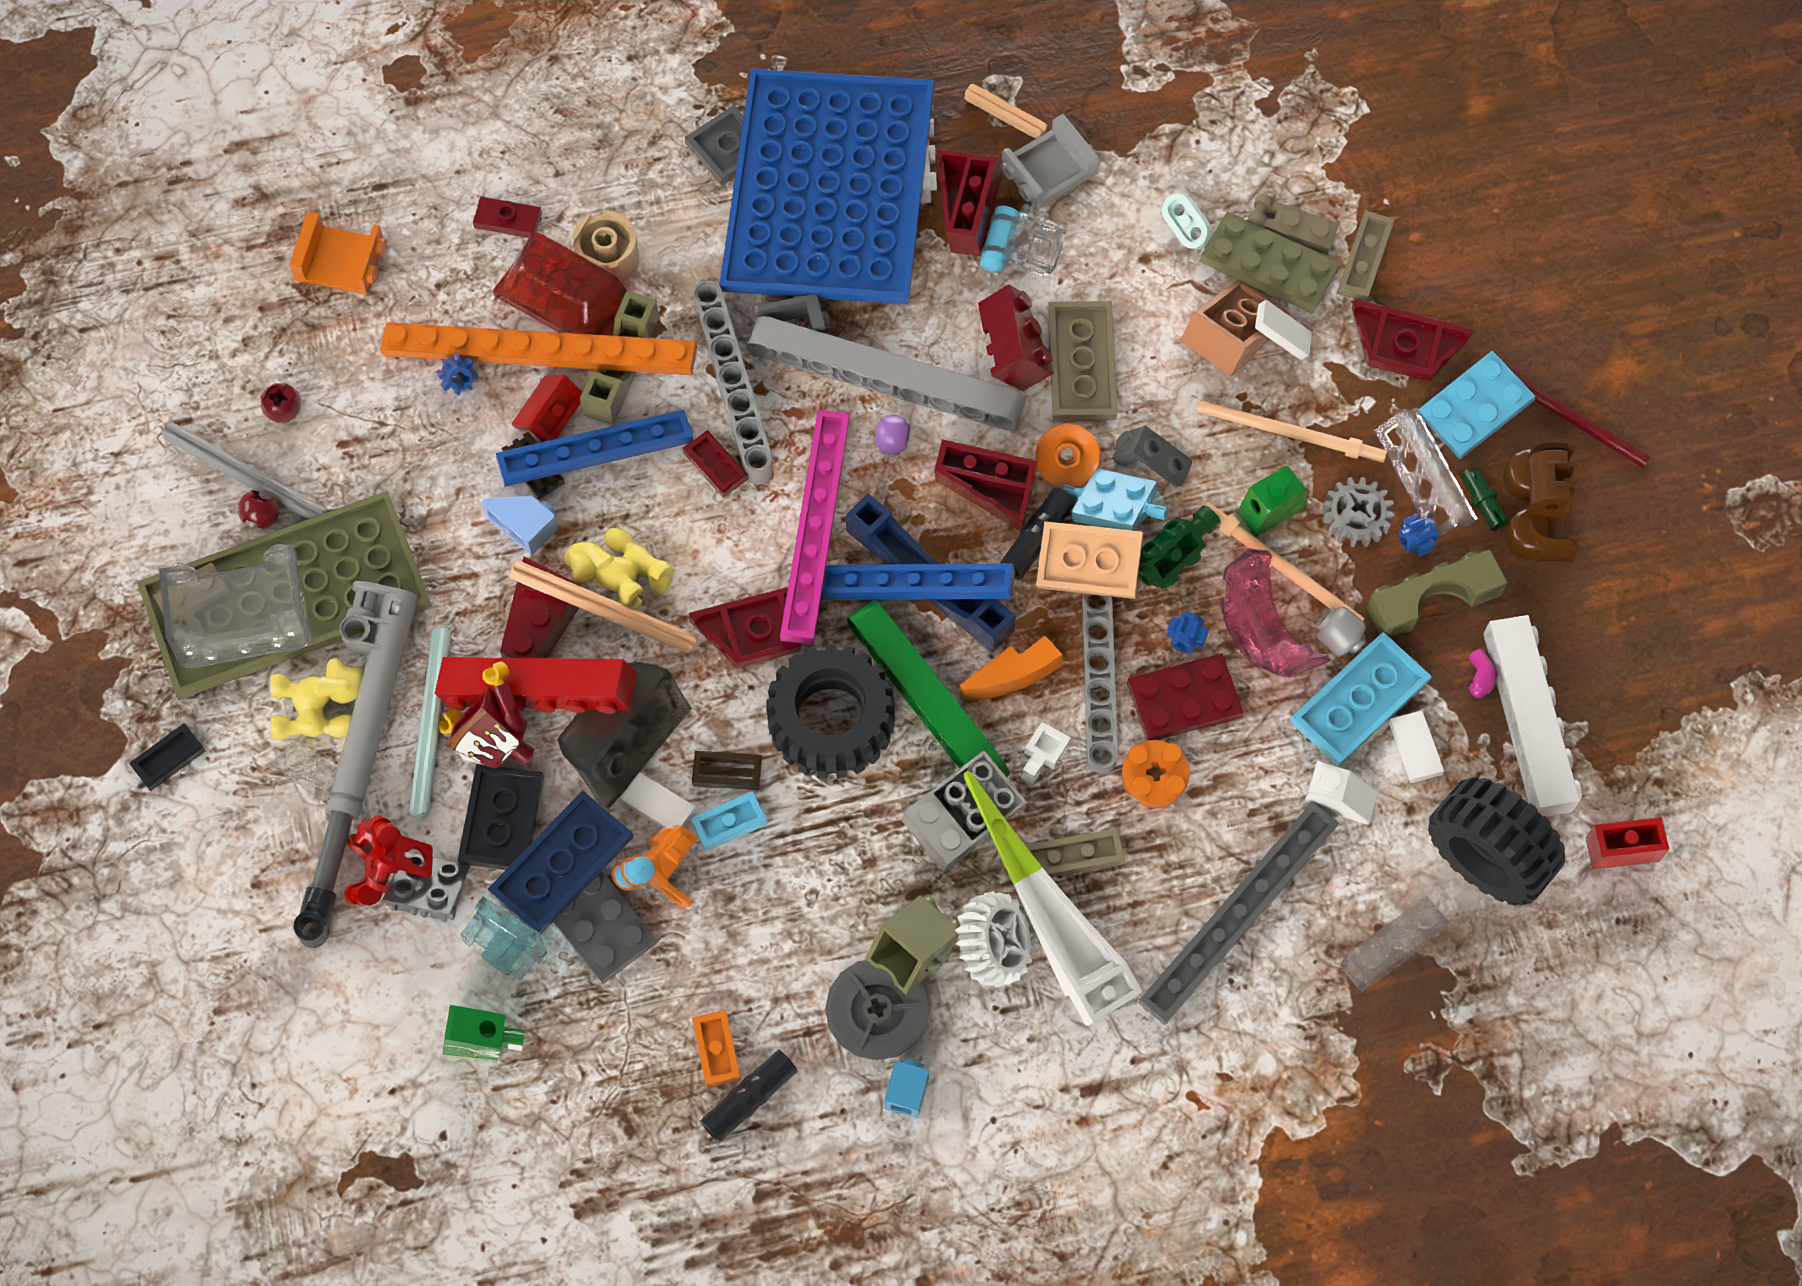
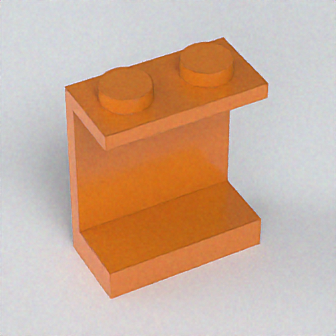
M307 211L289 266L295 281L367 295L370 285L375 284L377 280V264L379 258L384 257L386 253L387 239L383 237L380 225L374 224L370 235L325 227L319 213Z

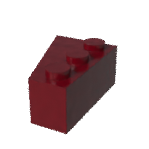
M942 439L934 469L935 481L1021 531L1024 527L1035 483L1038 461Z
M523 556V563L581 587L580 584ZM517 582L500 649L501 657L548 658L579 610V607Z

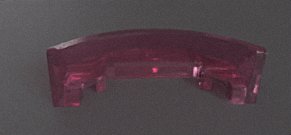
M1247 549L1225 567L1223 579L1227 583L1226 599L1221 600L1222 613L1227 631L1232 636L1236 648L1257 668L1267 670L1276 674V676L1293 677L1329 662L1328 654L1317 653L1312 650L1309 644H1301L1292 636L1281 621L1271 593L1270 566L1272 555L1270 551Z

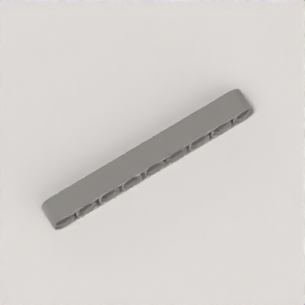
M766 316L757 318L746 346L750 353L760 358L1003 430H1014L1016 428L1026 400L1022 393L1005 386Z

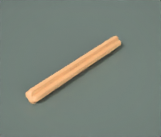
M519 560L515 561L510 569V579L676 649L690 653L695 646L697 637L694 634Z

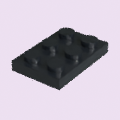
M476 764L457 859L459 864L506 870L522 854L533 840L544 781L543 772L506 767L490 768L486 765Z

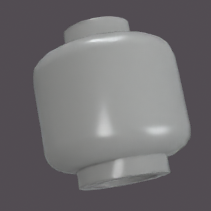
M1334 607L1330 608L1316 625V628L1319 629L1317 633L1318 640L1337 656L1345 655L1349 651L1355 654L1366 642V639L1363 637L1366 629L1365 623L1346 607H1340L1337 610Z

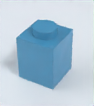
M904 1059L903 1063L895 1061L884 1100L885 1110L915 1118L919 1117L929 1080V1070L924 1069V1064L910 1059Z

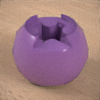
M886 415L884 419L878 422L875 445L879 448L880 452L888 455H898L907 448L910 425L906 422V419L898 415Z

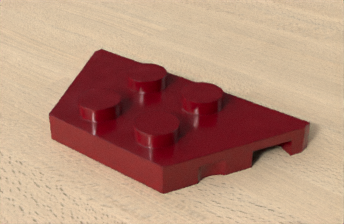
M1355 298L1351 308L1367 366L1425 381H1430L1470 340L1473 333L1472 328Z
M788 587L689 613L690 623L736 669L801 652L802 643L781 641L780 638Z

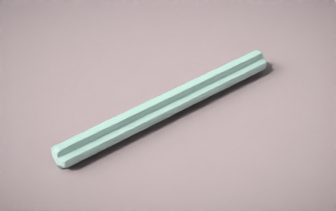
M440 627L434 628L431 635L409 808L411 816L417 818H425L429 815L439 736L438 725L441 720L443 703L434 692L442 658L449 655L451 639L449 629Z

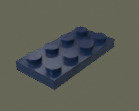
M582 790L487 890L490 895L540 937L634 838L633 833Z

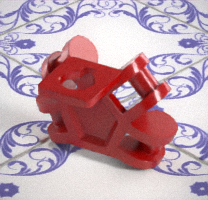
M383 815L374 816L370 821L362 820L357 826V834H351L347 839L348 847L365 861L364 877L358 882L349 884L344 891L345 900L350 904L369 906L376 904L381 899L383 892H389L392 886L388 880L390 874H397L399 870L426 878L432 875V845L402 836L398 828ZM411 849L418 850L423 856V865H415L409 857H405V852H409Z

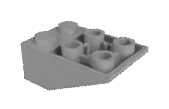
M982 751L904 811L901 821L943 873L990 836V832L965 781V772L969 771L974 775L1006 821L1027 804L1025 799L985 751Z

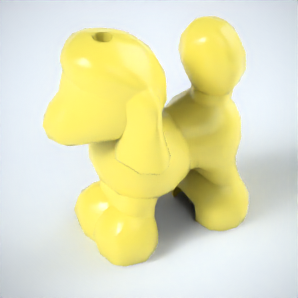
M610 528L606 532L604 539L606 545L612 551L623 553L622 557L611 556L604 552L596 543L578 542L567 549L563 558L565 564L572 570V580L576 583L582 584L593 580L601 589L606 588L617 593L620 597L619 603L634 610H638L643 602L638 597V594L643 592V590L635 582L637 576L647 577L651 590L658 595L664 593L670 587L673 580L672 566L668 562L653 558L643 546L635 545L630 534L621 528Z
M335 657L328 661L325 677H308L299 683H292L284 674L276 673L271 675V696L273 698L291 699L298 712V717L295 720H290L287 716L282 715L271 716L272 739L283 740L294 735L318 737L324 733L335 738H346L352 714H341L332 719H326L323 714V707L329 699L340 704L355 700L364 669L358 666L345 665L342 660Z

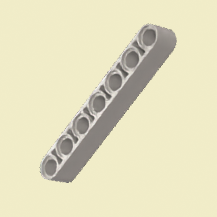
M702 281L695 286L693 291L696 315L742 468L748 474V481L750 483L763 485L773 475L770 447L722 290L714 281ZM705 299H714V301L709 303L703 302ZM715 325L723 326L717 330L711 329ZM723 352L731 353V355L727 357L719 356V354ZM731 379L739 380L736 384L726 383ZM738 407L748 408L744 412L735 411ZM747 434H753L757 436L752 440H746L743 438ZM755 462H762L765 464L761 468H754L751 466Z

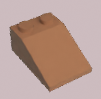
M1237 279L1193 313L1180 341L1189 346L1193 352L1200 354L1214 364L1218 370L1232 376L1246 365L1269 339L1255 329L1258 304L1268 300L1287 315L1290 312L1253 286Z

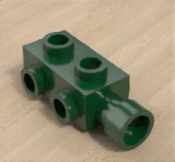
M1203 505L1193 514L1191 521L1176 517L1166 523L1163 530L1153 540L1142 546L1139 579L1147 586L1152 585L1163 588L1174 585L1179 579L1177 573L1185 566H1192L1201 559L1200 552L1206 547L1202 537L1206 533L1211 534L1221 524L1218 515L1211 508Z

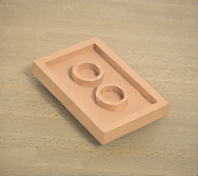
M1044 522L1036 587L1039 589L1135 599L1143 532Z

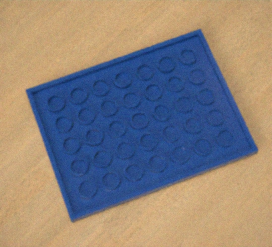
M751 69L719 283L722 292L792 297L817 294V297L821 299L909 305L935 88L934 80Z

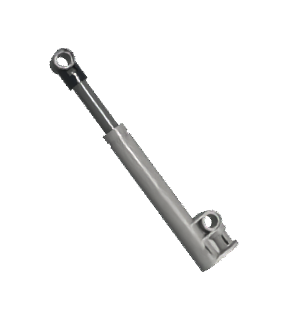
M355 581L352 586L353 591L356 592L352 608L348 609L346 618L340 624V633L345 647L354 653L368 655L331 789L330 795L332 796L329 798L326 812L331 816L311 887L306 888L300 913L293 925L297 938L308 948L322 946L329 936L328 925L337 895L333 892L352 820H358L361 813V803H363L418 601L417 595L407 590L371 582ZM354 629L365 630L364 635L360 638L352 639L348 637ZM316 922L320 924V929L315 935H303V929L308 923Z

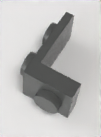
M817 294L794 296L791 299L782 301L770 300L755 307L756 320L760 316L771 317L781 321L807 317L811 330L825 333V329L830 328L827 310H821Z
M1146 425L1123 432L1116 441L1117 449L1112 457L1121 466L1140 460L1175 487L1183 485L1192 465V460Z

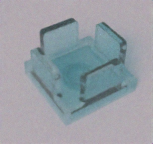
M482 896L475 906L476 914L460 934L463 942L469 947L474 942L483 947L485 950L481 957L484 961L507 976L513 973L514 977L521 981L535 962L539 964L547 954L540 933Z

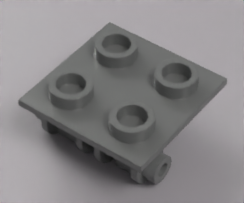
M405 852V857H409L415 865H423L424 859L422 855ZM433 857L432 875L428 878L399 870L397 874L393 875L390 881L392 886L389 892H385L382 902H385L386 906H390L393 911L411 912L412 915L416 916L418 911L421 910V916L424 918L430 912V917L441 919L442 922H446L448 919L454 920L457 909L454 904L470 866Z

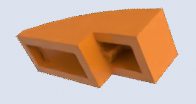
M1043 636L1020 655L1010 646L960 685L959 698L963 702L985 700L1026 688L1061 667L1063 654L1046 636Z

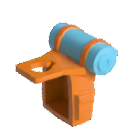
M674 825L670 828L663 827L649 841L651 849L644 856H633L629 859L626 857L623 862H616L611 869L612 882L617 888L625 891L635 890L639 886H644L648 883L681 908L690 907L693 901L670 884L668 879L698 837L679 825Z

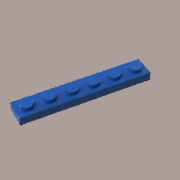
M680 410L496 453V461L504 487L686 445L693 441V434L685 411Z
M1013 563L826 565L821 600L1011 599L1015 568Z

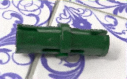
M1474 466L1471 468L1472 473L1470 469H1467L1460 475V478L1473 497V506L1480 509L1490 530L1497 531V525L1501 529L1510 520L1506 517L1496 499L1498 494L1495 489H1490L1480 472V468Z

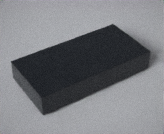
M183 723L132 760L129 765L151 792L206 752V750L187 725Z

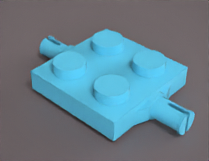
M1097 468L1088 484L1083 488L1067 484L1062 488L1074 500L1078 501L1072 510V519L1075 522L1102 528L1136 531L1138 525L1147 517L1166 521L1169 515V507L1152 504V500L1158 491L1157 481Z

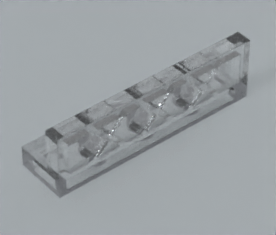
M1403 409L1374 430L1384 450H1387L1386 454L1421 518L1429 517L1434 522L1433 516L1436 505L1445 508L1450 519L1439 527L1434 522L1439 537L1457 525L1468 527L1478 520L1419 412ZM1397 425L1400 426L1403 432L1400 446L1392 445L1386 434ZM1407 451L1414 453L1418 459L1415 473L1408 472L1403 465ZM1421 478L1429 480L1433 486L1430 500L1421 498L1418 492Z

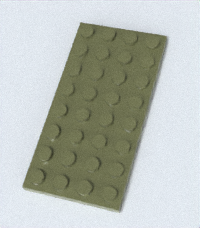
M388 491L137 581L178 700L343 640L340 633V624L346 618L348 609L352 608L356 594L352 589L355 581L371 582L414 593L418 597L414 613L432 607ZM212 562L230 593L171 626L153 595ZM354 629L348 637L365 632V630Z

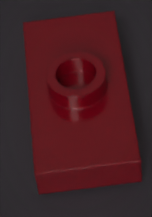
M480 196L473 219V226L477 229L535 239L542 210L538 206Z
M708 430L682 448L683 454L723 498L748 480V474Z

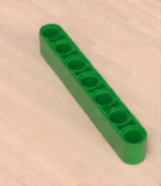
M872 600L847 617V623L854 635L875 662L883 668L889 680L959 769L982 751H985L1006 777L1010 775L1007 765L876 600Z

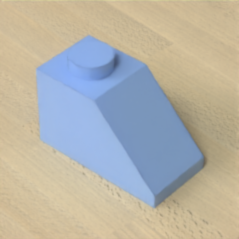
M533 496L485 498L481 502L485 517L531 556L559 529L556 520L557 513L554 508L545 501L540 503Z

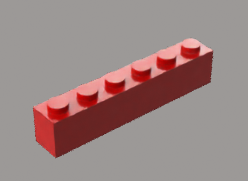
M443 657L434 692L445 703L447 708L464 711L466 707H471L488 688L492 690L495 688L494 684H488L483 680V672L486 669L493 668L494 663L504 662L508 666L509 676L503 682L509 685L521 712L525 711V708L547 713H552L555 709H566L574 713H584L585 710H598L602 713L613 714L616 713V710H630L637 672L624 659Z

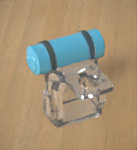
M1026 203L1020 212L1008 206H998L990 220L991 226L985 246L981 251L980 266L988 272L1000 273L1004 270L1006 263L1019 265L1026 271L1049 276L1055 269L1062 252L1066 230L1060 228L1059 224L1043 217L1032 218L1027 216L1030 205Z

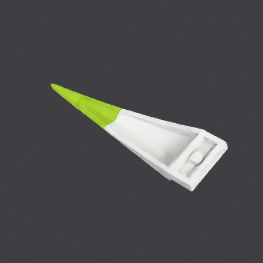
M969 771L965 772V781L1065 997L1070 996L1085 1025L1088 1026L1141 994L1142 990L1126 961L1098 933L1043 869L1005 820L974 775Z

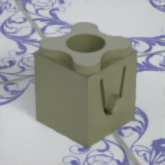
M919 895L882 924L865 959L876 969L880 968L887 971L892 977L894 985L906 995L932 973L937 972L951 955V949L959 937L955 929L959 928L961 924L954 918L944 916L938 910L936 903L931 897Z

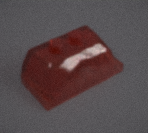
M536 232L530 235L520 249L514 263L493 289V294L498 299L558 333L613 336L615 316L627 289L617 276L545 235Z

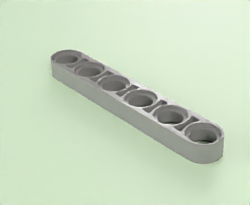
M1084 593L1081 608L1087 764L1092 771L1105 774L1114 769L1118 757L1112 596L1099 595L1105 599L1106 605L1101 609H1093L1089 606L1087 600L1094 594ZM1093 626H1102L1107 631V636L1097 640L1092 638L1088 631ZM1095 656H1102L1108 661V667L1100 671L1095 670L1091 667L1089 661ZM1095 687H1103L1107 689L1110 696L1107 700L1099 702L1092 698L1090 692ZM1097 718H1104L1108 720L1111 728L1105 733H1099L1093 729L1091 723ZM1100 749L1107 750L1111 754L1112 760L1108 764H1098L1093 759L1094 752Z

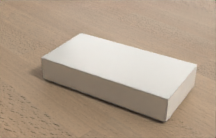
M1268 300L1258 304L1255 329L1298 359L1303 360L1308 357L1312 332Z
M1423 711L1391 718L1389 725L1410 783L1443 775L1444 769Z
M641 772L637 774L620 798L621 803L661 828H670L674 825L684 827L696 811L694 805Z

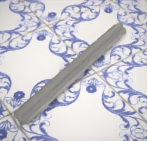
M169 422L162 430V436L166 441L249 488L259 491L263 496L269 499L272 496L275 497L279 505L308 520L327 513L326 509L177 424Z

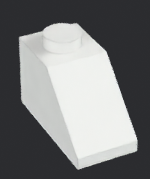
M1317 761L1303 805L1309 806L1314 802L1325 812L1369 825L1378 792L1351 771Z

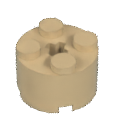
M601 211L599 215L591 217L590 214L584 217L576 226L573 233V244L579 271L592 282L612 287L621 285L635 271L639 261L636 233L631 222L620 213Z

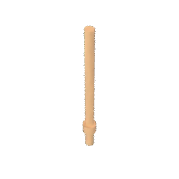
M1203 400L1199 401L1197 412L1345 452V456L1358 459V456L1384 463L1387 450L1362 444L1363 440L1350 437V440Z
M1209 502L1205 504V506L1211 508L1218 515L1221 521L1219 530L1226 536L1236 538L1328 608L1334 607L1337 610L1340 607H1346L1362 621L1365 620L1363 616L1240 526L1241 522L1231 514L1229 516L1225 515Z

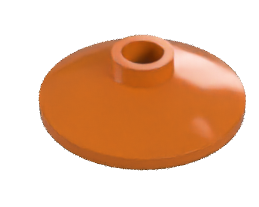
M1064 423L1050 428L1042 435L1036 447L1035 460L1038 461L1037 468L1040 474L1049 483L1062 488L1065 484L1077 487L1087 482L1097 470L1100 461V450L1096 439L1087 429L1077 424ZM1066 448L1073 451L1072 458L1068 460L1061 457V452Z

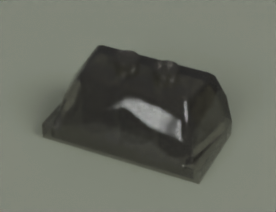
M643 662L628 663L637 672L630 710H616V713L613 714L602 713L598 710H585L584 713H577L557 739L562 755L579 773L598 803L607 809L612 807L637 774L692 709L669 670L659 665Z

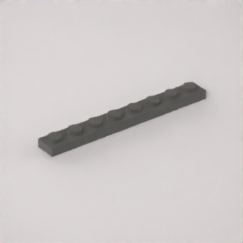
M1312 802L1145 992L1138 1003L1162 1024L1166 1025L1334 832L1339 822Z

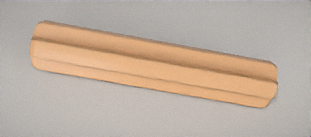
M970 84L966 90L964 97L966 101L1037 139L1046 133V123L983 88Z

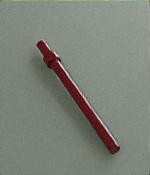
M1508 367L1535 395V402L1643 468L1646 466L1651 458L1650 456L1519 377V372Z

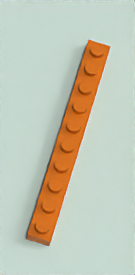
M386 322L380 351L383 356L436 360L444 358L448 360L453 358L455 353H458L462 361L469 357L472 362L693 375L697 344L695 341Z

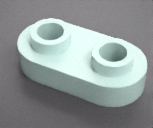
M1183 194L1170 195L1163 204L1162 213L1164 219L1184 246L1196 250L1205 248L1213 235L1210 223L1189 196ZM1184 206V213L1180 215L1179 210ZM1200 229L1201 236L1197 239L1196 233Z

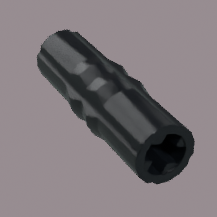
M1053 488L1036 513L1029 518L1027 525L1020 531L1018 538L1000 562V564L1013 563L1015 568L1014 578L1022 579L1039 556L1044 522L1062 523L1076 504L1074 498L1061 488Z
M778 1049L754 1072L746 1076L738 1086L731 1089L722 1101L699 1120L701 1125L715 1141L720 1143L745 1119L752 1116L760 1106L765 1104L779 1088L798 1072L796 1066Z

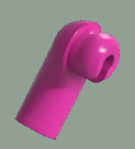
M1477 649L1469 656L1470 661L1477 669L1469 690L1474 697L1483 698L1492 691L1498 677V671L1484 650Z

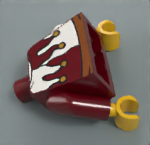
M504 662L494 663L493 668L486 669L483 672V680L488 684H494L495 688L493 690L488 688L463 715L455 709L444 713L445 719L441 720L438 725L440 732L444 734L450 733L446 744L447 747L457 751L465 761L481 763L490 768H498L508 756L518 763L525 765L534 753V748L522 741L528 723L523 717L509 685L503 682L509 676L508 666Z

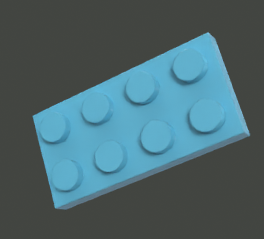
M1382 632L1291 717L1290 722L1339 767L1430 681L1432 676Z

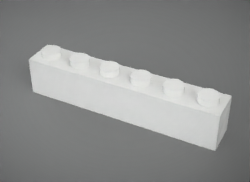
M1529 615L1490 621L1483 635L1490 660L1498 671L1496 683L1528 802L1533 804L1538 809L1537 811L1545 817L1573 812L1582 798V791L1579 781L1574 780L1571 771L1573 758L1571 751L1568 748L1565 749L1563 742L1564 725L1560 717L1557 718L1555 713V692L1552 687H1548L1545 677L1547 675V664L1545 658L1539 655L1537 648L1539 643L1537 628L1531 626Z

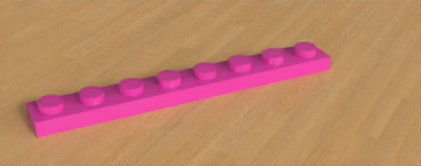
M817 411L780 633L781 641L814 645L850 413Z

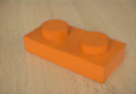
M726 1010L692 1017L706 1087L741 1080Z

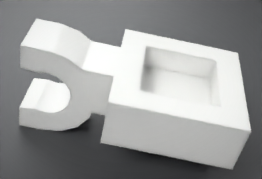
M1041 722L1025 747L1024 753L1031 758L1023 768L1022 773L1024 774L1020 781L1032 787L1044 765L1054 769L1068 747L1071 737Z

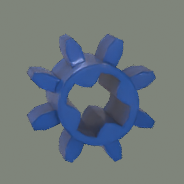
M455 353L453 358L448 360L441 359L443 363L442 370H437L436 374L440 379H444L441 382V386L445 391L452 387L456 395H460L462 390L467 388L473 389L471 385L472 378H477L478 373L474 369H470L474 363L469 357L462 361L458 353Z
M1418 513L1403 519L1404 524L1401 525L1403 529L1398 531V538L1407 553L1417 552L1419 557L1433 551L1434 541L1439 539L1434 522L1429 517L1420 519Z
M1183 612L1179 619L1174 616L1171 618L1166 637L1172 638L1170 645L1174 649L1184 653H1193L1195 647L1203 649L1209 629L1203 627L1204 620L1200 616L1190 612Z

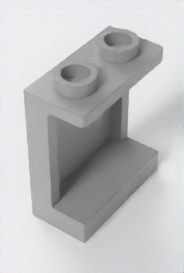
M1062 114L1053 119L1051 131L1015 152H1012L1009 148L1004 149L1000 166L1005 177L1009 180L1012 179L1016 183L1022 198L1026 202L1030 201L1038 210L1095 176L1098 172L1099 157L1066 116Z

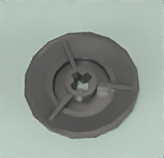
M863 960L848 967L836 978L829 988L825 1011L828 1027L840 1046L857 1057L877 1061L898 1057L915 1046L926 1030L930 1007L927 992L922 983L905 995L894 985V981L887 971L880 968L876 969L867 960ZM873 1004H878L880 1008L886 1007L883 1010V1017L878 1018L875 1013L869 1014L872 1011Z

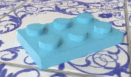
M1491 351L1418 410V415L1461 460L1535 400V395Z

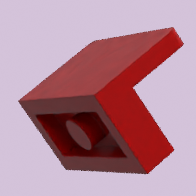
M546 375L542 378L511 425L515 429L530 430L541 442L557 439L581 404L580 397L582 391L565 375Z

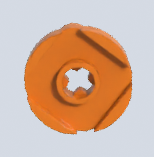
M1149 740L1133 746L1124 760L1121 772L1125 791L1139 800L1138 803L1150 808H1162L1173 804L1184 793L1190 777L1189 764L1182 754L1181 748L1176 744L1160 740ZM1152 767H1158L1159 770H1163L1164 775L1160 776L1159 781H1154L1153 776L1147 775L1146 771H1150Z

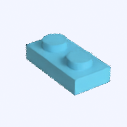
M753 791L691 818L692 825L705 852L767 825V819Z

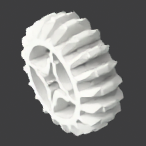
M989 892L971 898L970 903L963 906L964 914L958 916L961 924L960 927L955 929L959 934V941L956 945L960 946L961 950L958 958L964 959V970L970 971L971 979L978 980L980 985L1001 987L1014 981H1019L1020 976L1027 973L1026 964L1032 962L1029 952L1034 949L1031 945L1033 934L1029 931L1031 921L1025 919L1026 910L1019 908V900L1012 899L1010 894Z

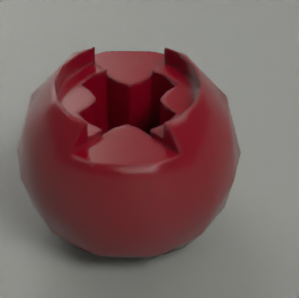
M274 383L267 387L261 395L260 407L263 414L276 423H287L296 418L300 412L301 397L293 386L287 383Z
M250 490L240 499L237 513L243 523L248 520L259 524L258 528L267 529L277 520L280 506L275 497L272 496L271 499L260 496L259 491Z

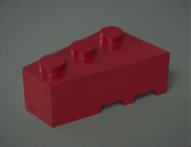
M937 150L945 232L951 253L981 256L1002 179L998 158L995 156Z
M1008 284L978 302L983 332L985 334L989 333L991 344L986 346L987 354L994 356L995 366L990 368L992 377L1021 391H1025L1054 374L1050 363L1052 361L1051 353L1042 342L1040 336L1042 329L1032 315L1030 309L1032 302L1025 291H1020Z

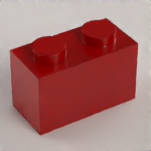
M1662 817L1596 824L1585 837L1592 870L1660 862L1669 851Z

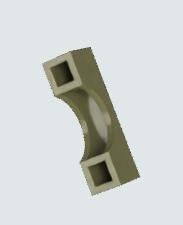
M626 291L615 316L613 336L651 338L659 320L657 300ZM599 369L595 372L592 371L580 397L583 415L614 425L636 372Z
M1490 549L1481 553L1472 551L1453 564L1449 565L1448 562H1444L1435 566L1427 574L1421 576L1418 573L1412 574L1403 579L1401 584L1393 587L1384 585L1372 592L1366 609L1379 634L1384 632L1389 638H1393L1414 629L1418 620V605L1430 596L1437 594L1453 595L1473 607L1501 596L1508 582Z

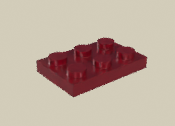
M1223 653L1138 675L1127 680V686L1146 741L1161 740L1243 717L1244 714Z

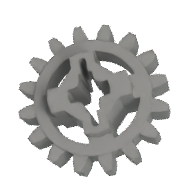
M1350 477L1347 479L1346 486L1337 482L1334 491H1328L1327 501L1324 502L1322 511L1326 513L1322 521L1324 524H1331L1328 531L1330 535L1336 532L1340 534L1338 542L1342 543L1348 538L1350 539L1351 547H1355L1357 541L1361 540L1364 547H1367L1370 538L1379 542L1382 533H1388L1391 526L1389 523H1392L1394 513L1390 511L1394 503L1391 500H1384L1388 491L1382 490L1378 492L1376 490L1377 482H1373L1368 486L1366 485L1365 478L1361 477L1359 484H1355ZM1338 503L1341 504L1340 509L1342 510V513L1340 515H1338L1337 512ZM1376 509L1378 510V513H1379V520H1378V521L1375 520V519H1376V515L1374 514V511H1375Z

